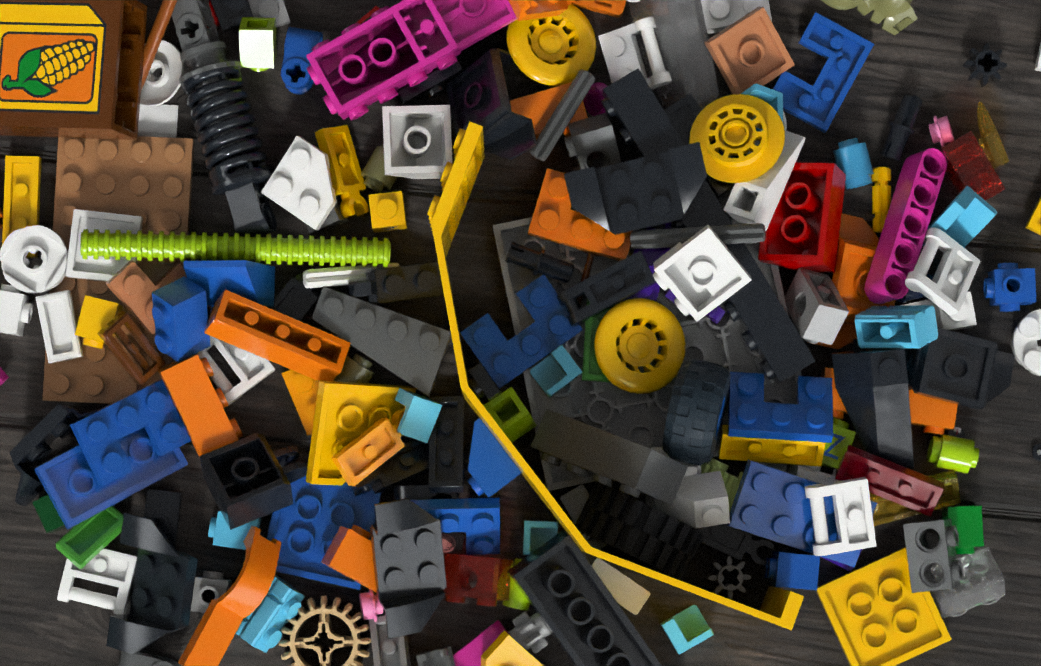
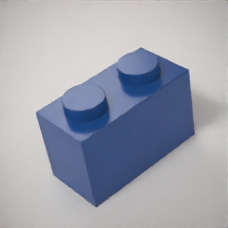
M184 276L152 292V315L156 332L155 344L161 353L166 354L179 363L210 347V335L204 333L208 322L207 298L204 288Z
M772 551L771 558L766 557L764 578L769 579V585L817 591L820 556Z

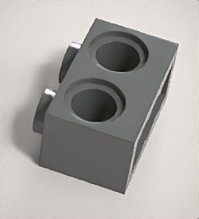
M951 519L903 524L912 593L960 587L959 581L963 580V567L961 561L956 560L955 546L959 545V535L957 527L955 525L952 526ZM930 529L937 531L940 537L939 544L935 548L929 546L926 541V534ZM934 563L941 565L944 570V577L940 582L935 581L930 574V569Z

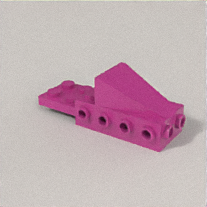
M401 0V2L391 8L385 6L375 11L371 15V19L362 24L355 23L348 26L341 32L342 35L332 41L327 39L315 45L311 49L313 52L306 55L311 64L306 69L315 85L317 86L321 83L327 95L322 98L331 114L338 113L343 120L348 117L350 120H355L369 111L367 106L379 100L380 104L396 97L398 95L397 89L406 85L413 87L428 78L427 74L436 67L439 70L450 67L458 61L456 56L460 55L462 50L517 20V17L508 0Z

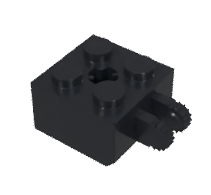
M255 433L200 456L204 481L230 530L293 504L290 483L301 479L307 474L306 462L292 463L300 457L297 446H287L273 452L265 436Z

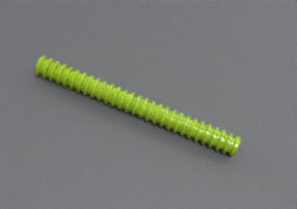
M83 229V232H81L80 251L83 259L93 256V259L96 260L99 259V256H104L105 260H109L110 257H115V260H120L121 257H126V260H131V257H137V261H142V257H144L148 261H153V258H158V261L169 258L170 262H174L175 258H180V262H184L185 259H191V261H196V259H201V261H207V259H212V261L250 260L256 263L266 261V264L276 261L277 265H281L282 261H285L287 265H292V262H298V265L308 262L309 266H313L314 262H319V266H324V263H330V266H335V263H340V266L351 263V267H356V264H361L362 267H366L367 264H372V267L382 264L383 268H387L388 264H390L391 244L389 238H383V241H378V237H373V241H369L367 237H362V240H357V237L346 240V236H342L341 240H336L335 236H331L330 239H325V236H320V239H314L313 235H310L309 239H304L303 235H299L298 238H293V235H288V238H282V235L278 234L277 238H271V234H267L266 237H261V234H256V237H250V234H245V237H239V233H235L233 237L229 236L228 233H224L223 236H218V233H213V236H207V232H202V236H199L196 232H192L191 235H186V232L175 235L174 231H170V235H165L164 231H159V234H154L153 231L143 234L142 230H138L137 234H132V230H127L126 233H121V230L110 233L109 229H105V233H100L99 229H94V232H89V229Z

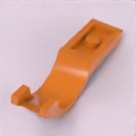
M251 526L243 541L246 547V557L240 574L226 593L217 599L211 600L178 661L180 665H219L242 620L261 604L268 593L275 577L282 542L274 538L269 541L260 535L261 530L259 528Z

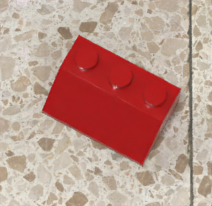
M795 163L766 231L765 241L760 242L758 261L794 270L803 268L815 272L835 273L846 174L835 163Z

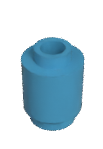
M858 138L839 142V149L834 150L833 154L836 165L846 174V189L858 188L873 183L871 175L874 172L866 143H859Z

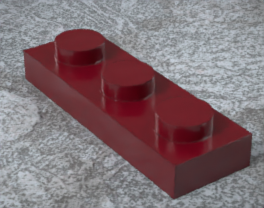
M848 445L835 474V479L839 481L865 477L868 479L870 493L930 517L944 490L945 484L851 445Z

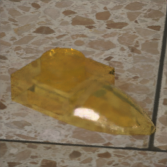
M981 101L978 103L977 109L978 127L981 135L979 139L980 145L977 146V150L984 165L988 164L992 171L1010 161L994 122Z

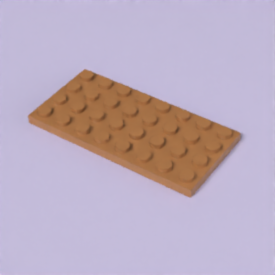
M137 136V140L58 137L53 231L64 240L69 250L73 210L79 209L141 216L143 218V234H148V231H153L154 234L164 231L165 235H170V231H174L175 235H180L181 232H186V235H189L194 139ZM142 257V261H138L137 265L155 284L175 264H181L184 267V262H180V258H175L174 262H170L169 258H164L163 261L153 258V261H148L147 258ZM65 276L59 285L49 290V294L65 290L71 291L77 324L85 295L119 303L123 306L122 311L128 312L166 362L161 368L176 362L157 349L155 344L156 332L148 334L105 284L106 282L68 278ZM123 324L120 328L139 350L140 354L150 366L154 364ZM115 336V340L119 343V345L129 356V358L132 360L135 366L143 374L144 371L140 368V366L130 355V353L127 351L124 345L120 342L117 336ZM80 337L84 357L49 364L45 349L42 400L112 404L156 381L162 380L157 371L143 385H137L105 343L102 349L83 345L84 338Z

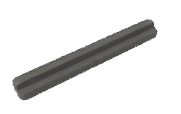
M762 223L710 226L724 244L758 243L765 241L766 238L765 226ZM704 227L636 230L630 234V243L632 249L674 247L679 242L683 244Z

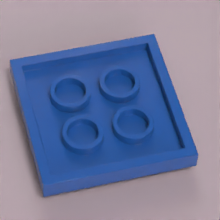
M306 475L290 483L293 504L272 513L267 535L269 541L274 538L282 542L276 572L360 590L361 584L321 563L340 526L351 529L354 524L370 533L371 525L376 522L374 504L380 503L382 492L375 494L372 489L355 497L347 482L343 485L310 484L306 482Z

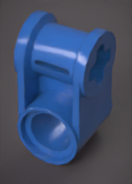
M294 27L288 28L285 38L281 77L286 88L291 93L303 95L312 88L314 82L306 69L311 64L306 55L313 52L311 49L323 41V32ZM297 71H302L305 78L300 77L298 82L294 83L291 76H296Z

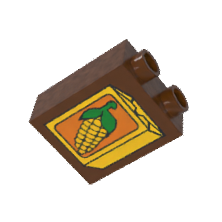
M0 0V135L137 140L148 6L137 0Z

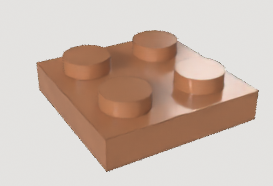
M757 7L704 42L733 95L741 94L753 84L764 86L795 65L764 7Z

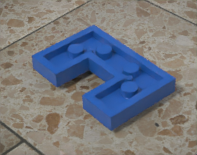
M815 12L799 44L826 58L825 65L813 86L785 71L780 75L773 90L783 93V111L826 133L874 43Z
M541 275L516 293V296L535 322L507 341L488 313L460 332L499 389L583 331L580 325L571 326L567 318L569 313L565 305H560L557 299L558 293L545 275Z
M730 372L728 436L832 443V378L798 376L796 383L797 404L764 402V374Z
M163 380L156 381L70 424L99 486H105L133 471L119 439L143 427L158 456H163L192 441Z
M500 498L410 500L429 514L438 517L441 524V533L466 532V555L500 554Z

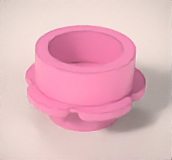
M937 115L934 116V123L928 125L934 144L940 142L941 147L944 148L945 144L954 142L952 128L948 116L937 118Z
M369 589V592L359 594L363 621L374 619V622H376L377 615L383 614V608L380 605L377 594L374 595V592Z

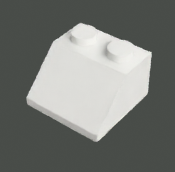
M450 105L382 106L385 175L411 179H441L446 163H453Z

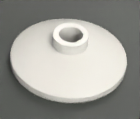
M161 41L141 91L140 103L143 105H161L170 100L181 86L179 78L184 75V62H181L180 51L167 41Z

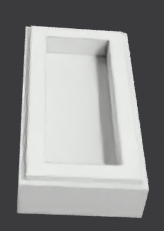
M65 290L35 297L48 363L52 364L84 357L80 337L75 335L77 321L71 291Z

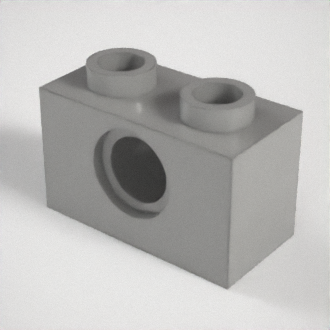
M803 268L798 269L785 295L790 317L797 327L800 336L805 341L813 344L821 342L832 345L849 310L829 275Z

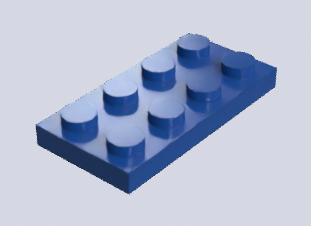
M143 427L119 439L133 471L105 486H99L80 445L36 467L34 471L68 530L186 467L188 462L181 449L177 448L163 456H158Z
M748 459L729 513L730 523L726 525L813 554L812 544L815 543L810 498H806L805 486L821 483ZM831 495L825 496L823 499L829 541L838 540ZM870 500L873 516L877 503ZM861 549L821 557L855 568Z

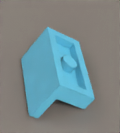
M967 185L928 226V229L938 228L944 231L965 248L994 218L997 211Z

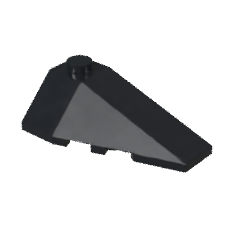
M870 348L831 353L835 388L864 450L914 470L905 349Z

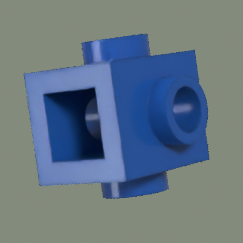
M1018 263L997 264L998 269L988 272V278H984V297L989 298L990 306H999L1000 312L1020 311V305H1031L1036 302L1035 268L1018 269ZM1007 284L1010 285L1011 291L1007 289Z

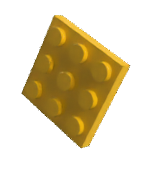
M906 547L817 587V595L850 666H896L952 640L930 591L916 593L911 591Z

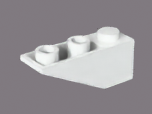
M785 131L784 147L774 166L764 175L754 180L735 183L724 211L737 222L743 224L762 223L767 231L806 138Z

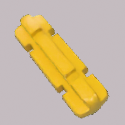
M875 167L873 169L874 174H872V182L875 183V186L872 187V214H875L872 223L873 231L877 233L882 232L891 204V186L888 185V182L891 181V170L889 167Z

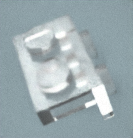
M989 547L975 551V554H967L956 558V560L961 561L963 567V580L959 581L960 587L933 591L939 604L941 617H958L973 607L982 604L991 605L1000 600L1001 597L1005 596V580ZM941 565L930 569L931 577L937 582L943 579L944 570Z

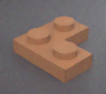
M129 261L105 284L148 334H154L155 322L152 315V292L184 276L187 278L183 266L175 264L153 284L134 261Z

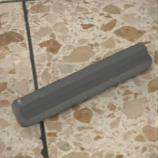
M583 69L579 70L536 140L537 145L530 149L532 156L541 161H545L595 82V77L591 73Z

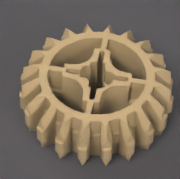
M321 596L320 607L316 606L313 598H309L307 603L310 610L306 611L301 606L298 609L300 617L288 620V622L294 624L293 627L284 626L281 629L283 634L290 635L289 640L283 639L279 641V646H289L290 648L289 652L281 655L282 660H287L290 657L294 659L295 662L289 666H311L303 659L298 648H309L316 651L319 656L320 666H331L332 653L336 648L353 646L350 657L342 666H364L361 661L357 660L358 655L361 657H369L370 655L369 651L360 649L361 644L371 643L370 637L361 638L360 632L367 631L369 625L363 624L358 627L356 621L360 620L363 614L358 612L351 617L348 614L353 608L351 603H348L343 610L339 609L341 598L339 597L334 599L332 606H328L327 596ZM319 614L317 633L314 636L298 637L304 622L311 616ZM330 614L341 618L350 628L352 636H342L334 633L331 627ZM324 624L325 633H327L329 639L343 641L335 643L334 646H329L330 651L326 652V659L322 645L308 643V641H315L317 637H322L320 633L324 632Z

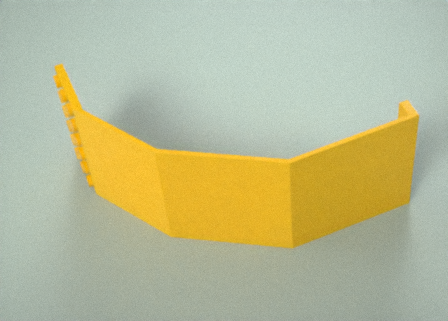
M469 121L467 129L460 128L453 145L454 163L447 162L440 179V182H442L441 186L443 187L441 197L434 195L427 214L431 224L430 227L432 228L431 231H433L432 235L434 236L459 381L464 399L522 472L521 474L565 532L571 536L580 551L792 631L804 598L803 595L768 586L759 611L591 547L470 389L446 261L448 251L485 157L483 126Z

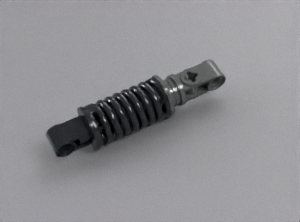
M178 0L172 13V19L182 48L180 59L181 62H184L187 73L179 78V82L183 92L189 95L187 97V105L192 109L190 115L195 121L194 129L199 133L198 142L203 146L202 155L207 158L205 161L206 168L211 170L209 178L212 185V194L226 195L232 214L235 232L239 233V237H245V234H250V237H256V234L263 236L272 233L277 229L276 218L270 207L268 197L262 194L261 191L264 188V183L268 182L273 171L264 162L267 158L266 153L261 151L254 152L260 149L263 143L260 138H254L259 133L258 127L250 126L255 122V116L248 113L251 110V103L244 101L248 96L247 91L240 89L244 86L240 63L226 59V44L219 39L209 0Z

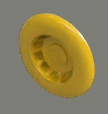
M572 3L568 5L566 11L558 16L518 21L517 19L508 24L506 39L511 58L526 76L538 83L549 86H561L571 83L579 70L588 71L593 63L596 52L594 30L585 14ZM565 55H570L571 58H566Z
M734 94L711 102L698 114L690 131L689 144L700 142L707 175L722 182L743 183L764 175L774 166L784 147L785 131L779 114L770 104L751 95ZM756 128L763 129V131H756ZM757 140L760 141L759 146L755 145ZM719 150H722V151L724 152V154H723V155H720V154L718 153ZM749 151L752 152V153L748 154L747 156H744L745 153H747V152H749ZM730 156H739V158H730Z
M632 298L616 304L603 316L595 334V356L601 371L612 384L630 393H651L665 387L678 374L685 357V337L679 321L667 307L651 299ZM637 319V326H632L633 320ZM649 323L652 327L648 329L645 325ZM656 332L659 334L660 341L655 336ZM658 346H661V354H657ZM653 360L657 362L654 366L650 365ZM641 366H642L643 369H644V372L641 373L640 370L638 369V367H641Z

